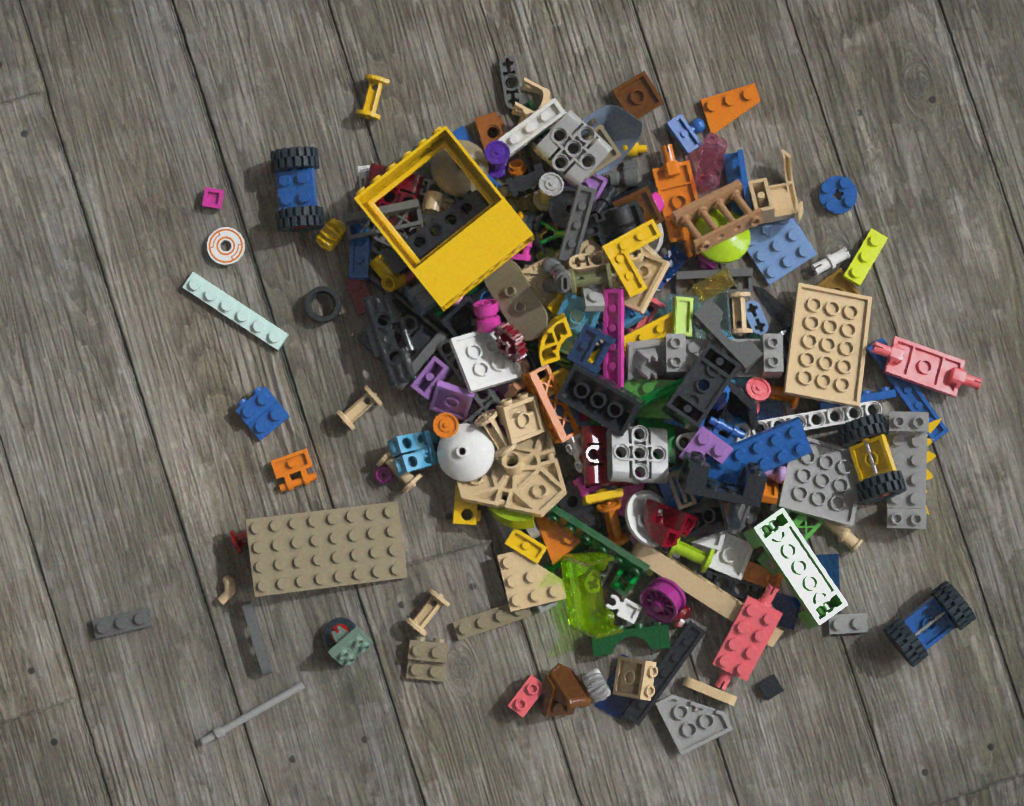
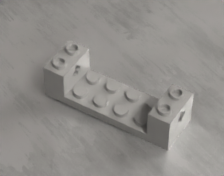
M666 334L664 378L685 377L697 356L710 341L708 339H686L685 334ZM763 334L761 339H730L736 342L751 340L763 353L762 360L746 374L742 371H737L733 378H781L784 372L783 334Z
M889 411L888 446L896 470L902 472L907 491L887 499V528L926 529L929 412Z

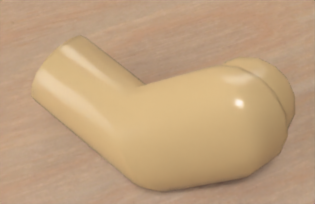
M230 575L223 578L224 592L217 598L223 605L236 593V581Z

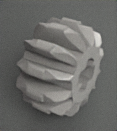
M599 669L589 670L582 675V681L593 701H603L610 696L611 690Z

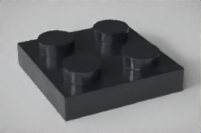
M730 381L727 385L730 388L729 400L727 402L728 407L754 430L759 426L758 405L752 397L749 398L739 385L736 386Z

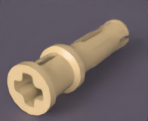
M827 521L822 523L825 528L837 537L839 543L842 542L850 549L851 553L863 542L862 539H858L847 527L844 528L839 524Z

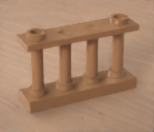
M738 179L673 211L672 219L676 229L685 226L695 239L693 240L694 253L697 255L751 227L759 225L763 222L762 209L758 208L752 211L742 199L743 186ZM735 201L745 215L735 219L725 205ZM718 209L728 224L718 227L708 213ZM702 218L711 232L702 236L692 221Z

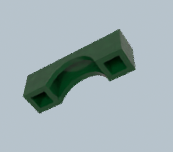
M655 621L652 622V626L644 627V623L632 624L633 628L625 629V625L613 626L614 630L606 631V627L595 628L594 632L590 633L593 656L613 654L616 645L622 639L632 636L643 639L651 650L671 648L668 624Z

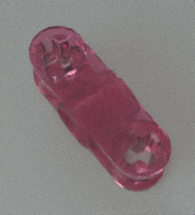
M715 133L707 134L703 140L696 175V184L708 191H714L719 186L727 149V141Z

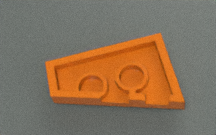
M755 83L700 100L711 137L760 102Z

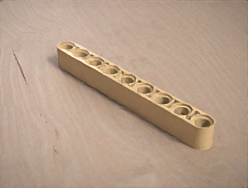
M637 542L631 554L650 565L649 569L664 578L672 580L683 591L731 622H734L743 605L741 601L673 557H668L667 553L659 548ZM778 625L767 643L771 647L775 645L784 632Z

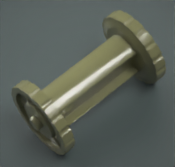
M610 262L606 263V269L575 274L573 268L569 269L572 294H577V288L608 283L610 289L614 288V274L611 272Z

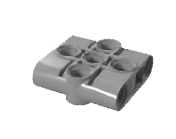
M569 110L533 151L572 187L576 188L577 184L581 185L613 148L591 126H588L572 110ZM582 124L583 126L572 136V134ZM583 131L591 133L589 140H584L581 137ZM556 132L563 133L564 139L562 141L554 139ZM595 138H597L596 142L589 149H587V147L595 140ZM575 145L579 151L576 154H571L568 151V147ZM559 149L560 151L552 158L551 161H549V159H550V158L555 154V152ZM584 158H590L593 162V165L591 167H585L582 164V160ZM562 159L566 165L563 168H558L555 165V161ZM574 163V166L564 175L563 173Z
M642 425L630 427L622 437L607 428V477L609 481L630 482L632 484L667 483L669 471L666 429L645 428ZM634 432L639 434L640 440L635 438ZM616 450L621 452L622 458L616 455ZM634 451L639 452L640 459L635 456ZM653 452L658 454L659 460L654 458ZM635 470L641 473V478L636 476Z

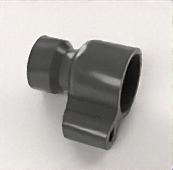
M637 160L624 161L622 172L610 171L611 186H618L619 184H623L625 187L638 186Z

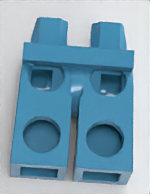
M427 430L396 436L387 441L391 457L402 455L393 459L397 477L429 468L439 463L437 451H435L433 445L438 443L439 440L436 433H430Z

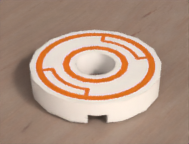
M222 227L213 231L209 236L207 251L211 259L216 263L231 265L238 262L244 255L245 241L237 230L230 227ZM229 241L231 243L229 251L221 249L223 242Z

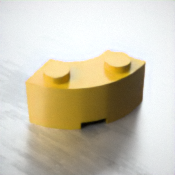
M564 312L555 316L547 323L545 331L539 338L538 355L541 366L560 360V347L565 339L572 336Z

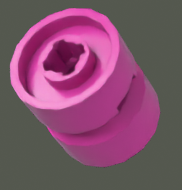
M483 299L473 304L474 315L478 317L475 320L477 331L481 333L494 332V328L501 324L500 316L497 315V312H499L498 301L496 299Z

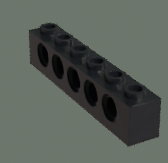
M477 189L473 192L471 190L466 192L462 196L463 199L458 203L454 201L448 205L447 211L441 214L439 212L431 218L432 221L427 225L422 224L415 229L416 233L403 237V240L419 260L488 207V204ZM464 206H470L472 211L469 214H464L461 212V209ZM454 217L456 218V223L448 225L446 224V219ZM433 228H438L441 230V233L438 236H432L430 231ZM418 239L425 241V245L421 248L414 245ZM392 247L384 251L383 260L396 277L409 270Z

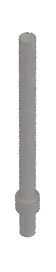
M299 682L224 726L214 728L213 732L200 739L203 745H206L216 738L224 737L225 733L303 690L305 688L303 682Z

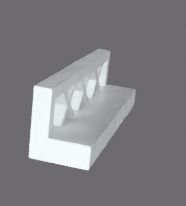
M554 98L498 140L507 144L511 157L560 121L567 112Z

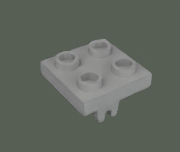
M664 338L626 343L625 377L627 380L650 379V377L657 378V376L664 375L666 345Z

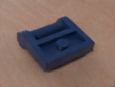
M585 323L567 359L598 374L604 357L610 346L614 345L616 339ZM600 338L604 343L593 363H590L587 360Z

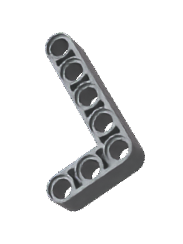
M450 340L441 341L438 346L439 353L467 388L461 370L457 367V360L453 350L449 354L445 351V346ZM492 387L486 389L488 395L485 399L481 398L480 391L475 392L474 399L481 408L461 424H474L478 416L492 410L493 404H501V399Z

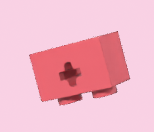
M530 674L509 702L508 707L521 717H524L541 695L543 683Z

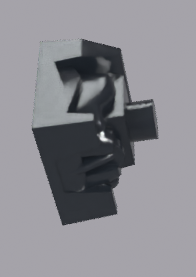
M468 294L464 295L457 305L452 306L448 313L444 312L439 317V320L454 337L477 331L475 320L478 317L474 315L473 309L475 301Z

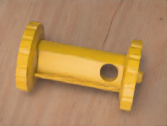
M366 74L364 79L369 81L363 109H357L355 114L366 119L379 121L381 116L376 114L382 86L389 85L390 81L377 75ZM373 85H378L376 90L372 89Z

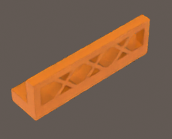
M546 364L521 374L529 393L537 397L542 420L553 443H563L579 434L580 429L569 406L562 401L558 402L556 398L560 388L549 365ZM542 370H545L547 374L546 383L540 381L537 375ZM548 388L554 389L556 393L554 400L548 398ZM557 405L562 406L564 410L562 417L557 416L555 412ZM565 422L570 423L573 432L567 435L563 429Z

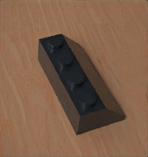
M577 363L573 364L556 396L560 401L622 437L635 421L646 401L603 375L596 374Z

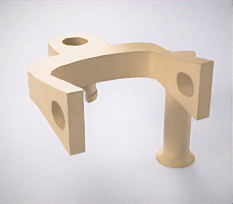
M524 78L521 90L541 95L542 103L537 110L552 100L550 99V91L547 88ZM515 102L511 114L520 116L518 122L520 124L537 110L532 111Z

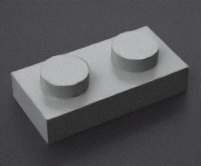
M867 613L833 615L828 619L829 634L868 632Z

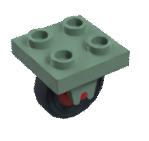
M335 618L327 624L324 630V640L327 646L331 648L328 653L344 668L354 663L356 657L369 650L370 645L374 643L358 626L356 627L348 618Z

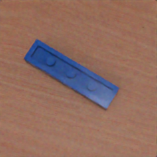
M890 387L878 388L876 393H871V390L861 391L860 403L897 397L895 389L890 390ZM824 401L817 403L818 410L844 406Z

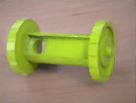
M679 538L677 545L669 548L667 556L671 557L674 553L702 565L700 572L705 573L712 562L715 550L711 548L706 553L680 541Z

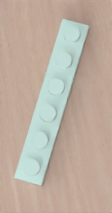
M192 272L182 287L278 351L289 336V334L194 272Z

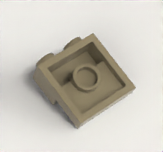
M414 636V640L410 639L406 678L445 682L449 643H445V639L433 638V641H425L426 637Z

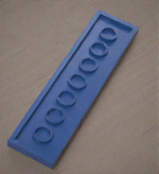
M795 417L729 445L734 449L723 464H720L708 454L705 455L706 463L710 465L708 477L715 478L719 482L728 480L736 484L741 463H757L763 472H766L813 451L800 418ZM682 465L675 467L671 470H668L669 473L673 472V470L676 469L679 470L682 467ZM675 476L671 477L680 503L684 504ZM667 481L666 484L658 483L666 504L677 509L678 507L669 482ZM685 493L688 502L692 501L690 494ZM694 495V496H695V499L704 497V496Z

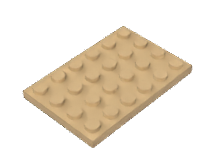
M804 283L796 285L783 394L855 408L860 406L872 297Z

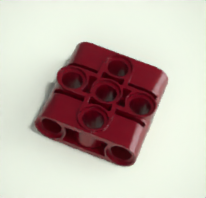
M371 163L364 187L370 186L371 183L369 181L371 182L376 176L384 175L388 167ZM415 174L409 175L387 193L394 194L395 199L393 202H385V196L387 195L385 194L375 204L378 205L377 207L404 202L408 198L412 200L418 199L424 177ZM402 191H406V192H410V191H411V192H414V193H416V196H415V195H412V194H409V193L402 192ZM410 212L411 214H408L405 219L412 222L414 212ZM391 216L388 221L392 226H396L401 219L397 216ZM410 228L397 231L409 233Z
M594 425L580 427L582 451L579 454V460L583 465L584 486L637 485L630 482L608 480L607 442L605 438L607 428ZM616 450V455L622 458L621 452ZM634 451L635 456L638 458V452ZM588 452L592 453L593 460L589 458Z

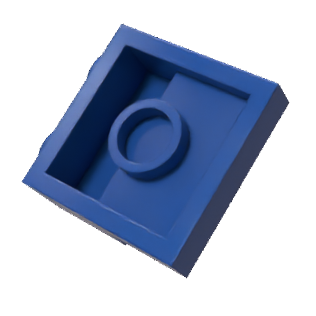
M261 386L256 388L252 392L253 396L249 400L246 398L241 400L237 404L238 408L235 410L260 441L290 418V415L266 386L264 388Z

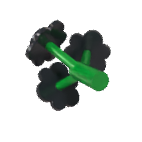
M545 212L535 218L533 229L537 232L535 233L534 246L538 250L541 249L544 254H546L543 244L547 248L551 247L553 250L560 248L565 231L557 230L547 224L549 215ZM546 227L549 230L547 231V233L543 234V240H541L540 236L538 235V232H540L542 228Z

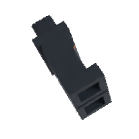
M541 163L534 165L533 172L524 176L517 175L513 180L511 177L507 178V184L498 187V191L505 200L513 197L514 201L519 199V196H525L539 189V179L545 174Z

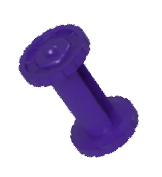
M492 141L485 148V158L488 161L489 167L488 174L494 179L502 178L508 172L510 149L503 141Z

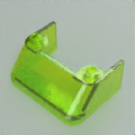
M602 552L563 555L561 557V567L567 596L566 607L570 627L595 639L623 632V628L614 625L615 617L613 612L604 606L600 573L606 569L608 562L615 560L614 556Z

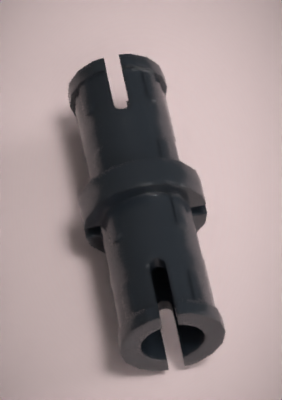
M606 187L603 194L597 198L596 205L590 212V215L597 213L598 217L601 218L600 212L610 208L611 202L617 194L615 187Z

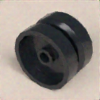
M563 188L561 194L550 199L548 208L549 219L558 230H565L569 216L566 210L572 206L576 188Z

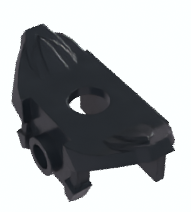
M562 476L567 494L557 503L558 507L587 526L592 527L596 524L593 504L584 506L582 498L578 494L580 492L577 486L574 487L571 479ZM575 496L578 499L576 507H569L567 505L568 497Z

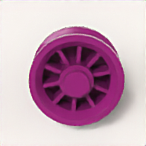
M664 577L652 579L648 587L640 593L639 597L640 604L646 614L661 623L672 622L686 605V597L682 589L675 582Z

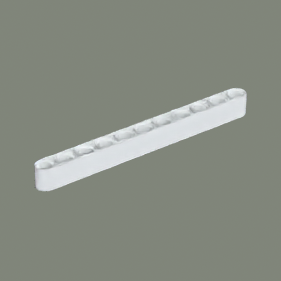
M869 401L860 403L858 408L840 406L760 420L758 423L764 430L773 427L776 421L783 423L799 417L804 431L841 425L852 421L853 418L849 416L851 408L857 411L855 419L870 415L868 413L869 405H873L876 408L875 414L882 413V406L879 402ZM832 411L839 415L837 422L832 421L830 418ZM813 415H817L820 418L818 425L812 423L811 417ZM746 423L735 425L745 431L743 439L756 434L755 429L752 430ZM722 429L719 430V431H723V432L726 434V437H727L728 432H726V431H724V430H722ZM697 431L679 435L675 439L676 449L683 452L685 448L679 445L680 438H686L690 442ZM735 437L733 441L738 442L743 439Z

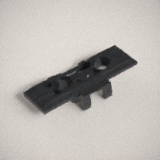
M388 291L363 298L372 330L366 332V336L370 340L373 358L376 359L381 356L390 387L416 379L408 352L416 350V347L412 344L406 326V316L396 317ZM381 315H386L389 318V323L385 326H381L378 323V318ZM398 324L405 348H398L392 325ZM398 352L401 355V359L396 363L390 361L389 358L390 354Z

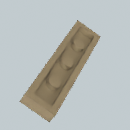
M508 603L453 622L458 640H462L532 615L529 608L510 612Z

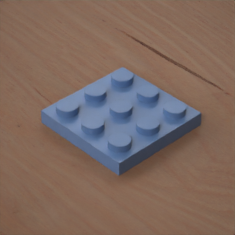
M794 218L759 224L749 230L750 245L746 252L768 285L776 282L817 255L799 225L795 223Z

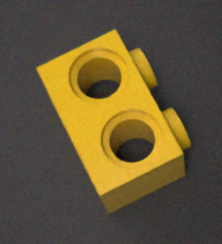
M455 485L453 524L476 525L477 521L481 519V510H477L478 504L463 502L459 487ZM466 509L471 510L473 513V517L468 521L462 518V512Z

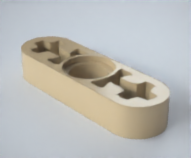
M685 676L682 685L732 706L735 705L737 697L688 676Z

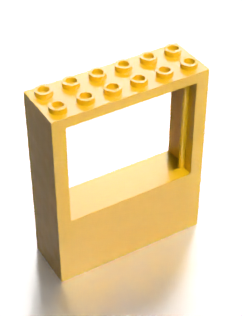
M446 125L443 128L440 126L432 132L433 136L428 140L426 138L421 140L416 145L418 148L413 152H406L401 157L402 160L399 163L391 164L386 169L387 172L384 175H378L371 180L372 184L367 188L362 187L356 192V197H354L359 207L443 312L535 240L530 229ZM445 148L490 205L419 260L375 205V202Z

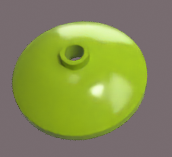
M718 209L708 213L718 227L728 224ZM730 211L735 219L740 218L739 215ZM699 218L695 227L703 236L711 232L704 220ZM747 229L709 248L707 251L701 252V254L708 260L716 263L735 262L748 250L750 231Z

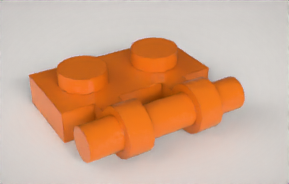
M307 448L270 461L276 479L284 477L286 481L279 485L281 492L294 490V487L303 484L308 485L311 484V481L318 479L316 472L307 473L306 469L313 467ZM300 471L302 477L292 480L290 475Z

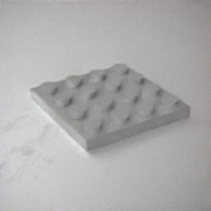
M807 437L813 452L786 464L785 479L781 486L777 508H784V510L851 528L854 523L858 503L855 484L859 482V478L849 448H843Z

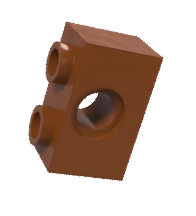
M497 112L475 118L484 153L489 143L503 136L501 127L505 126L502 116H498ZM490 130H496L498 136L490 138L487 133Z

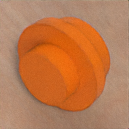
M520 159L512 160L509 163L508 173L510 175H523L527 171L526 164Z

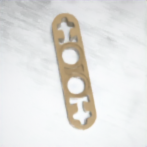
M642 247L634 251L638 257H634L632 253L629 254L634 265L640 264L644 259ZM603 250L583 253L570 258L569 269L573 268L575 274L606 269V263H609ZM594 258H600L602 263L595 265L591 261ZM579 262L580 267H576L575 263Z

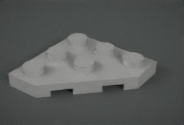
M673 694L655 703L680 755L733 730L723 711Z

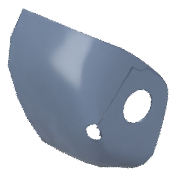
M606 105L583 120L587 124L589 120L596 118L597 122L592 128L594 129L600 124L604 125L606 132L622 154L621 158L596 174L597 176L607 173L616 167L630 152L642 133L643 123L624 109L615 105ZM583 131L581 136L588 133V131ZM624 145L628 146L626 151L622 149Z

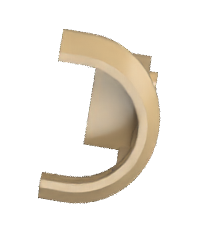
M783 149L781 150L785 183L769 186L767 178L748 181L752 210L762 209L763 222L760 224L794 218L795 223L799 224L803 216V201H800L798 204L794 187L791 155Z

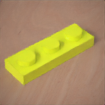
M871 228L842 278L859 287L888 238Z

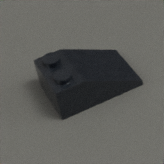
M701 497L696 499L697 504L681 509V511L698 517L695 526L688 536H681L680 540L684 543L694 542L741 528L734 502Z

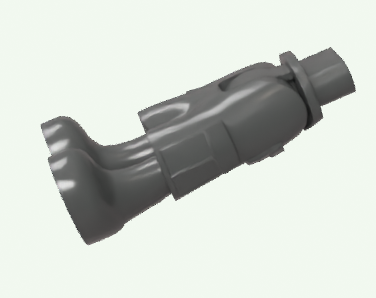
M546 258L542 262L541 268L545 273L550 274L551 277L546 278L542 282L543 290L550 294L566 293L571 287L569 271L564 268L559 260Z

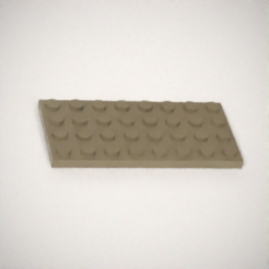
M398 501L245 519L254 597L407 578Z

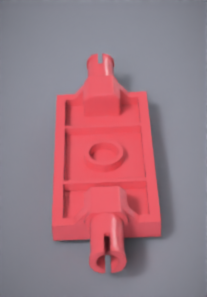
M897 336L892 338L890 346L875 341L872 345L874 349H871V353L886 357L887 361L883 373L952 398L957 396L958 389L962 385L978 390L981 386L979 382L981 383L982 379L968 375L964 370L965 361Z
M768 583L766 590L759 599H754L747 595L712 661L713 665L722 669L715 683V686L718 688L721 686L722 690H726L732 676H737L745 681L748 680L783 615L782 612L773 608L771 604L779 591L778 587H773L772 584Z

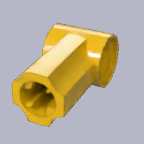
M382 254L371 261L370 266L382 279L381 284L384 290L392 292L406 285L407 279L405 274L403 273L396 277L383 260Z

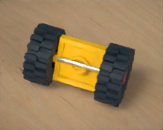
M883 414L863 416L837 427L841 445L843 448H849L859 478L855 488L861 505L884 501L907 491L902 472L896 470L886 436L889 432Z

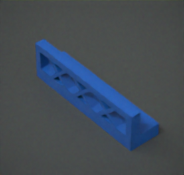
M743 149L737 150L736 153L723 154L726 184L728 185L739 179L743 186L742 199L752 210ZM735 201L729 203L732 212L740 217L745 215Z

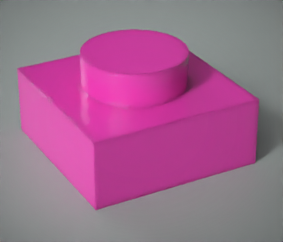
M205 187L202 207L222 210L225 191Z

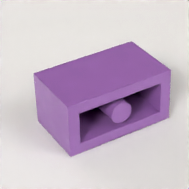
M434 356L411 387L423 397L432 401L438 380L446 382L454 371Z

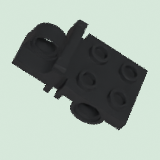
M638 200L600 212L601 218L598 217L597 213L590 215L583 239L598 235L603 246L644 224L645 220Z

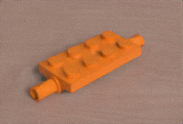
M672 144L667 145V149L666 145L660 147L664 164L659 168L652 169L655 186L658 188L657 193L662 197L665 204L662 214L669 243L684 242L687 258H692L693 255L696 257L699 254L696 255L694 253L693 236L685 226L676 229L672 219L673 211L699 199L689 160L678 162L675 160ZM699 218L692 221L694 226L696 225Z

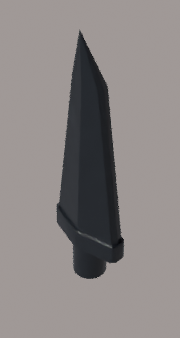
M753 286L782 329L790 328L791 330L793 313L766 289Z

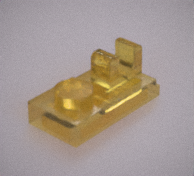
M727 267L692 287L703 303L734 286L736 283Z

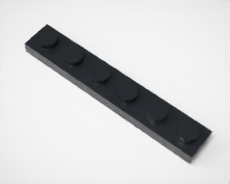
M692 621L688 622L657 666L658 674L654 677L653 682L655 693L651 697V701L634 698L623 713L626 718L637 726L641 724L706 631Z

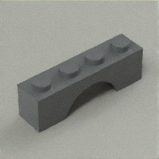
M710 298L693 313V324L699 330L702 329L706 333L707 339L712 344L716 343L719 350L741 364L738 371L746 374L762 360L763 353L751 340L736 342L724 335L720 326L724 312Z

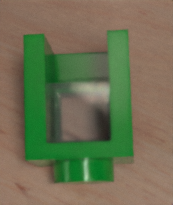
M622 567L615 575L609 587L623 597H626L640 577L633 576L629 570Z

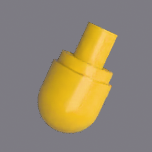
M636 142L626 156H638L639 153H647V145H639V142ZM624 145L622 149L626 151L628 146Z

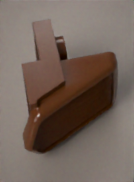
M558 663L550 670L549 674H545L541 693L545 695L541 714L544 716L572 715L576 707L590 706L591 698L571 668Z

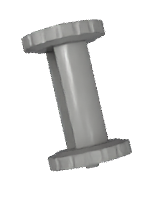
M551 172L545 173L540 177L538 182L539 189L535 191L532 197L534 207L541 212H548L550 199L561 194L564 188L563 179L558 174Z

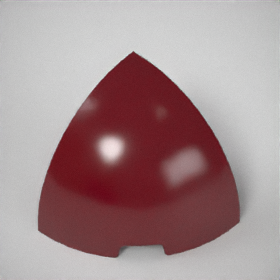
M648 498L646 500L644 520L647 532L652 540L662 547L677 545V540L681 536L687 537L697 522V516Z

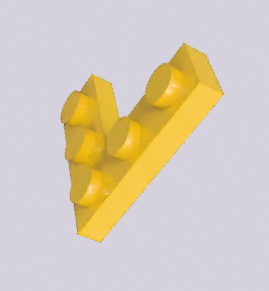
M653 219L601 247L629 298L647 289L629 254L662 236Z

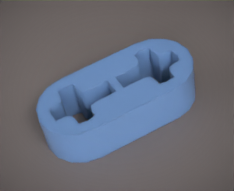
M753 300L748 301L745 304L746 320L750 329H753V334L761 336L767 332L768 322L760 304ZM749 304H751L752 307H757V309L755 310L756 317L753 316L752 312H747ZM755 319H758L760 324H764L765 327L762 328V332L755 330L754 327L757 325Z

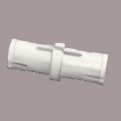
M843 247L833 254L825 255L824 259L811 265L812 270L815 271L816 275H819L829 268H835L836 264L850 258L849 251H847L846 247Z

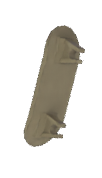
M509 259L484 279V282L492 297L498 301V306L510 325L513 324L515 330H519V333L524 337V341H533L539 338L547 327V312L520 267L513 260Z

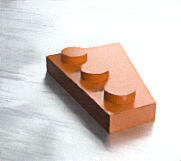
M545 516L542 518L535 517L544 543L548 547L547 551L553 566L582 543L579 538L566 533L559 525L549 522Z

